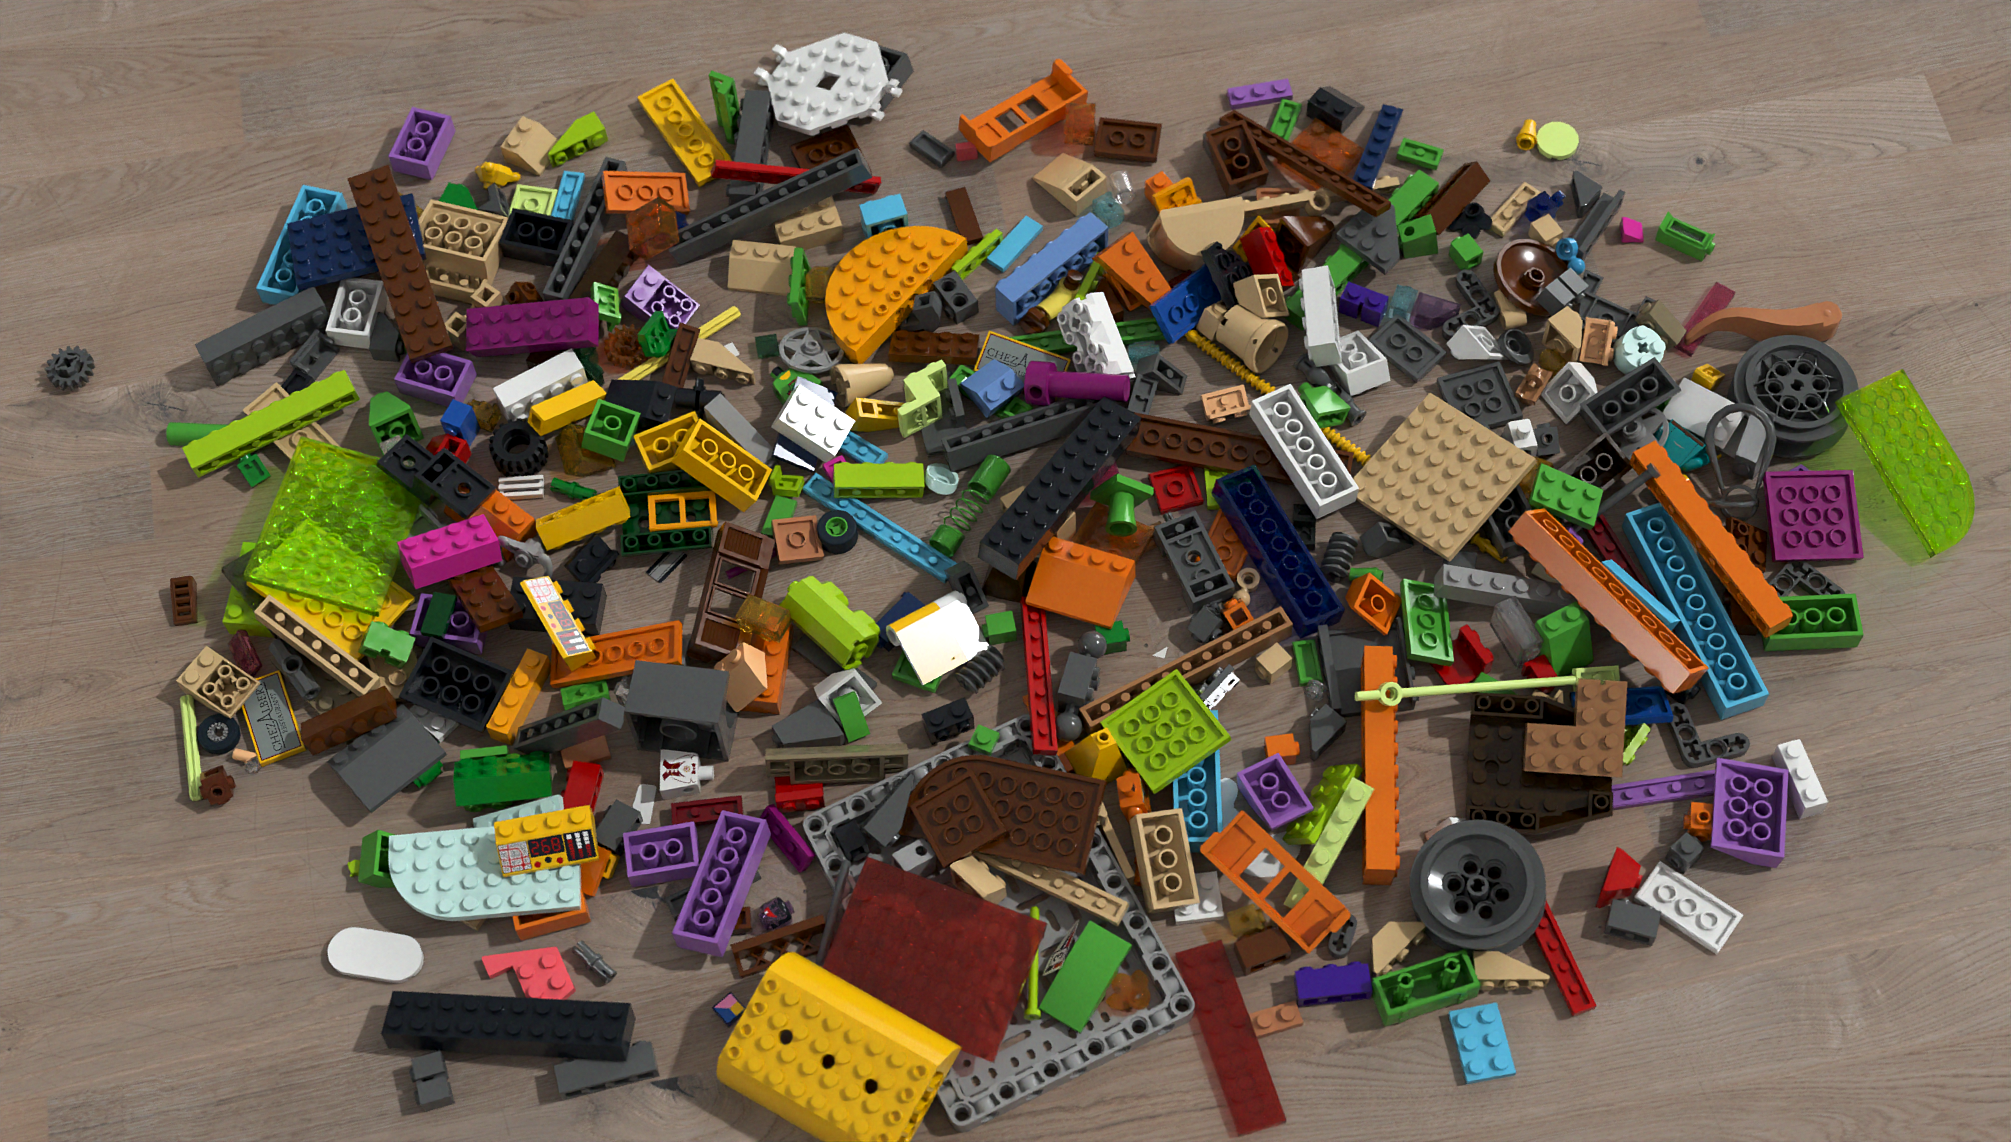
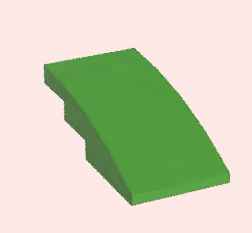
M1089 921L1053 980L1039 1006V1010L1081 1034L1106 995V990L1117 975L1120 965L1132 948V944Z

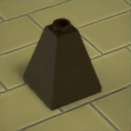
M1032 561L1017 580L989 565L982 586L984 595L1020 603L1021 597H1027L1036 562Z

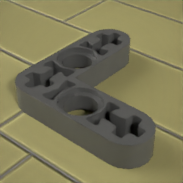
M1461 270L1457 274L1456 286L1472 309L1444 322L1442 336L1447 341L1455 334L1453 331H1448V328L1456 329L1457 332L1462 325H1468L1465 322L1467 318L1476 320L1477 323L1471 326L1484 327L1498 319L1499 306L1471 270ZM1462 279L1470 280L1469 284L1467 281L1462 282ZM1480 293L1484 298L1475 300L1472 294ZM1486 309L1488 312L1493 311V315H1491L1490 313H1485Z
M1805 561L1788 562L1769 583V585L1776 589L1778 597L1788 596L1797 585L1810 595L1845 594L1841 587ZM1799 567L1801 570L1795 573L1793 568ZM1808 573L1809 575L1807 576L1806 580H1804L1803 577H1805ZM1816 579L1821 583V587L1814 588L1810 585L1809 581ZM1777 581H1786L1789 585V588H1779L1777 585ZM1825 587H1827L1828 590L1823 594Z
M1681 703L1670 705L1672 713L1676 711L1677 714H1682L1680 717L1681 725L1678 726L1679 720L1677 716H1673V722H1667L1681 759L1687 767L1698 768L1714 764L1717 758L1730 760L1741 757L1748 751L1750 741L1742 733H1734L1701 742L1686 706ZM1688 731L1692 738L1690 740H1683L1680 738L1679 732ZM1735 741H1737L1738 744H1743L1741 749H1739L1738 746H1733ZM1711 746H1718L1721 748L1722 754L1713 755L1709 748ZM1691 750L1694 755H1698L1697 760H1695L1693 757H1689Z

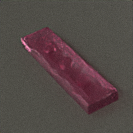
M1716 282L1684 327L1687 330L1685 335L1709 315L1726 309L1736 292ZM1707 334L1697 338L1688 346L1683 341L1684 335L1674 348L1692 357Z

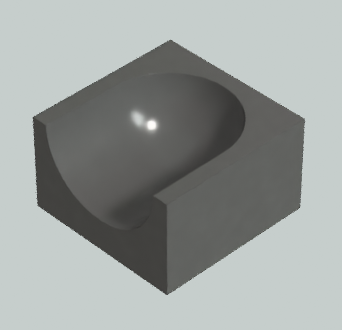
M636 660L624 712L637 750L661 753L663 749L696 753L699 755V758L729 761L739 714L731 706H726L730 677L729 671Z

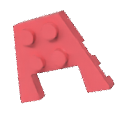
M557 946L481 957L490 979L514 969L526 998L566 1000L576 991Z

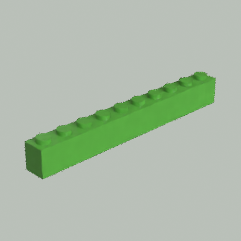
M1418 170L1414 175H1409L1401 188H1396L1389 199L1395 207L1397 235L1399 234L1398 226L1412 221L1415 214L1438 191L1439 183L1421 170ZM1342 243L1338 247L1337 252L1333 256H1328L1323 266L1328 265L1335 286L1336 297L1345 289L1348 281L1352 282L1369 265L1367 261ZM1299 286L1296 293L1285 300L1289 316L1283 318L1303 331L1302 317H1305V313L1301 307L1303 292L1300 291Z

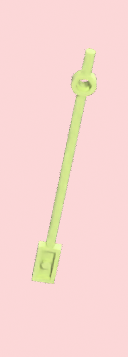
M1619 665L1572 668V676L1401 688L1395 682H1385L1379 686L1378 690L1355 692V700H1379L1385 706H1394L1402 698L1566 685H1573V690L1576 692V679L1578 678L1601 680L1600 685H1603V680L1620 681ZM1387 690L1391 693L1389 698L1385 695Z

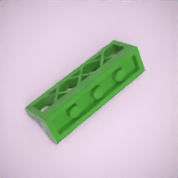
M711 70L709 80L718 126L724 128L726 141L734 145L735 133L739 132L737 119L738 115H741L735 80Z

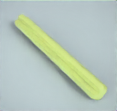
M184 695L180 697L189 797L192 801L202 800L203 797L199 786H202L200 782L201 766L194 698L191 695Z

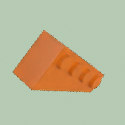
M1133 232L1125 233L1092 258L1110 276L1119 281L1127 291H1130L1150 312L1152 311L1149 306L1171 290V287Z

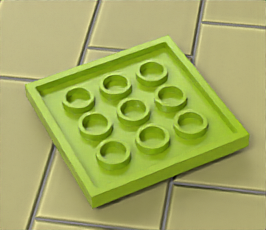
M1177 669L1100 722L1103 728H1108L1118 748L1154 794L1232 740L1228 732Z

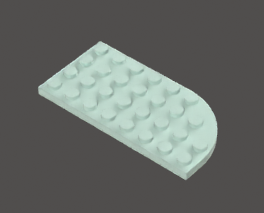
M494 826L389 836L388 861L393 883L402 898L412 908L428 917L445 921H464L581 910V864L503 877L496 846Z

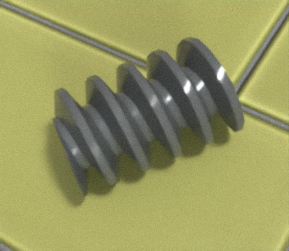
M1334 532L1332 534L1318 571L1323 579L1338 583L1341 581V578L1347 577L1348 572L1346 570L1350 569V562L1353 561L1352 555L1356 552L1354 547L1358 546L1357 539L1342 532Z
M988 645L987 650H982L980 656L974 657V662L970 661L967 663V667L961 668L960 673L955 674V678L963 688L977 694L976 685L984 688L983 679L991 682L990 673L998 676L997 667L1002 671L1005 670L1004 658L996 647Z

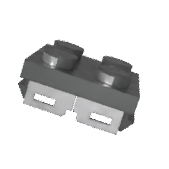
M1230 664L1224 669L1220 666L1196 691V694L1204 704L1209 705V710L1218 704L1227 691H1230L1232 687L1239 683L1238 676L1236 677L1232 673L1234 668Z

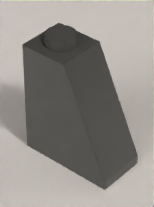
M819 699L772 725L774 734L771 738L777 748L842 746L845 744L843 732Z

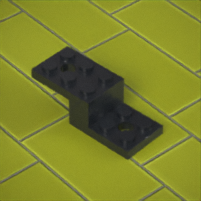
M407 434L380 458L376 465L427 506H430L438 498L465 520L496 491V487L445 447L434 456ZM411 460L415 465L407 467L403 464V461ZM466 487L470 492L462 494L458 491V488Z

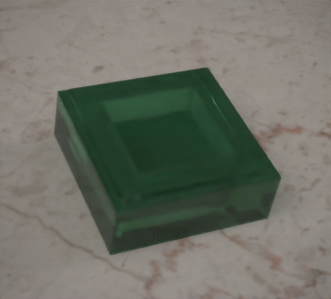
M776 334L755 337L758 359L780 356Z

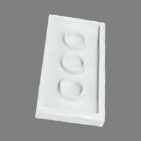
M1659 861L1633 899L1641 906L1650 905L1656 910L1661 911V919L1716 955L1743 917V914L1661 861Z

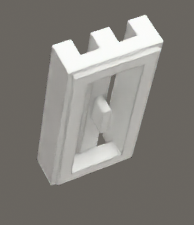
M543 475L499 477L498 490L509 500L544 498ZM529 489H539V491H526V490H529ZM512 490L523 491V492H507V493H504V491H512Z

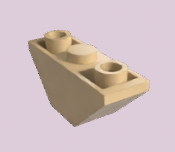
M1388 922L1372 938L1370 946L1372 979L1393 970L1392 965L1397 960L1402 962L1410 953L1409 949L1414 944L1418 946L1425 939L1424 931L1426 926L1423 922Z

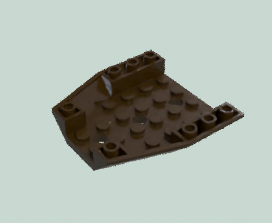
M1472 692L1469 722L1466 820L1493 821L1508 826L1518 833L1539 835L1613 816L1612 777L1594 776L1593 779L1586 780L1577 774L1547 772L1544 776L1539 777L1533 771H1523L1525 723L1574 726L1575 708L1544 696ZM1490 762L1495 763L1498 766V771L1496 773H1488L1485 770V765Z

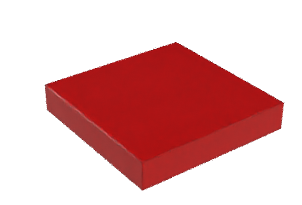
M1181 465L1148 474L1150 486L1154 488L1153 494L1160 515L1204 504L1192 467Z

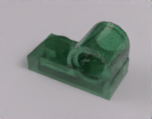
M597 348L572 349L584 367L586 377L590 381L594 380L600 387L604 385V371L598 365L599 355Z

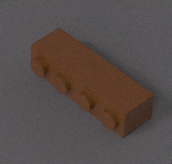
M384 685L302 722L301 740L312 756L396 719V701Z

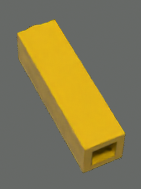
M592 380L531 406L528 423L540 436H543L591 415L598 399L605 401L607 393Z

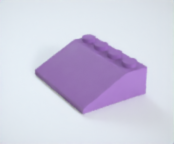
M1722 758L1716 759L1711 848L1754 865L1778 867L1784 859L1788 769Z

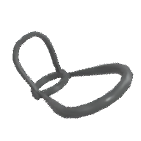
M1745 403L1726 405L1713 415L1707 424L1704 436L1706 452L1722 494L1718 501H1710L1708 505L1710 507H1721L1722 512L1727 518L1734 516L1726 508L1753 507L1747 516L1742 518L1734 517L1741 521H1746L1753 517L1760 505L1757 494L1773 456L1777 440L1774 424L1768 415L1755 405ZM1745 412L1752 414L1761 421L1766 430L1767 443L1755 489L1741 484L1725 489L1713 437L1715 428L1721 419L1731 413ZM1740 488L1749 492L1753 500L1749 502H1726V497L1732 490Z

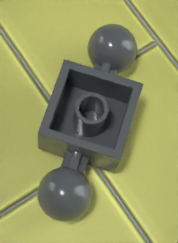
M1087 631L1080 636L1077 644L1080 654L1070 652L1058 689V712L1060 714L1055 718L1056 736L1064 742H1071L1080 736L1082 722L1079 718V708L1093 702L1094 691H1098L1100 668L1097 667V659L1105 654L1107 642L1105 637L1097 631Z

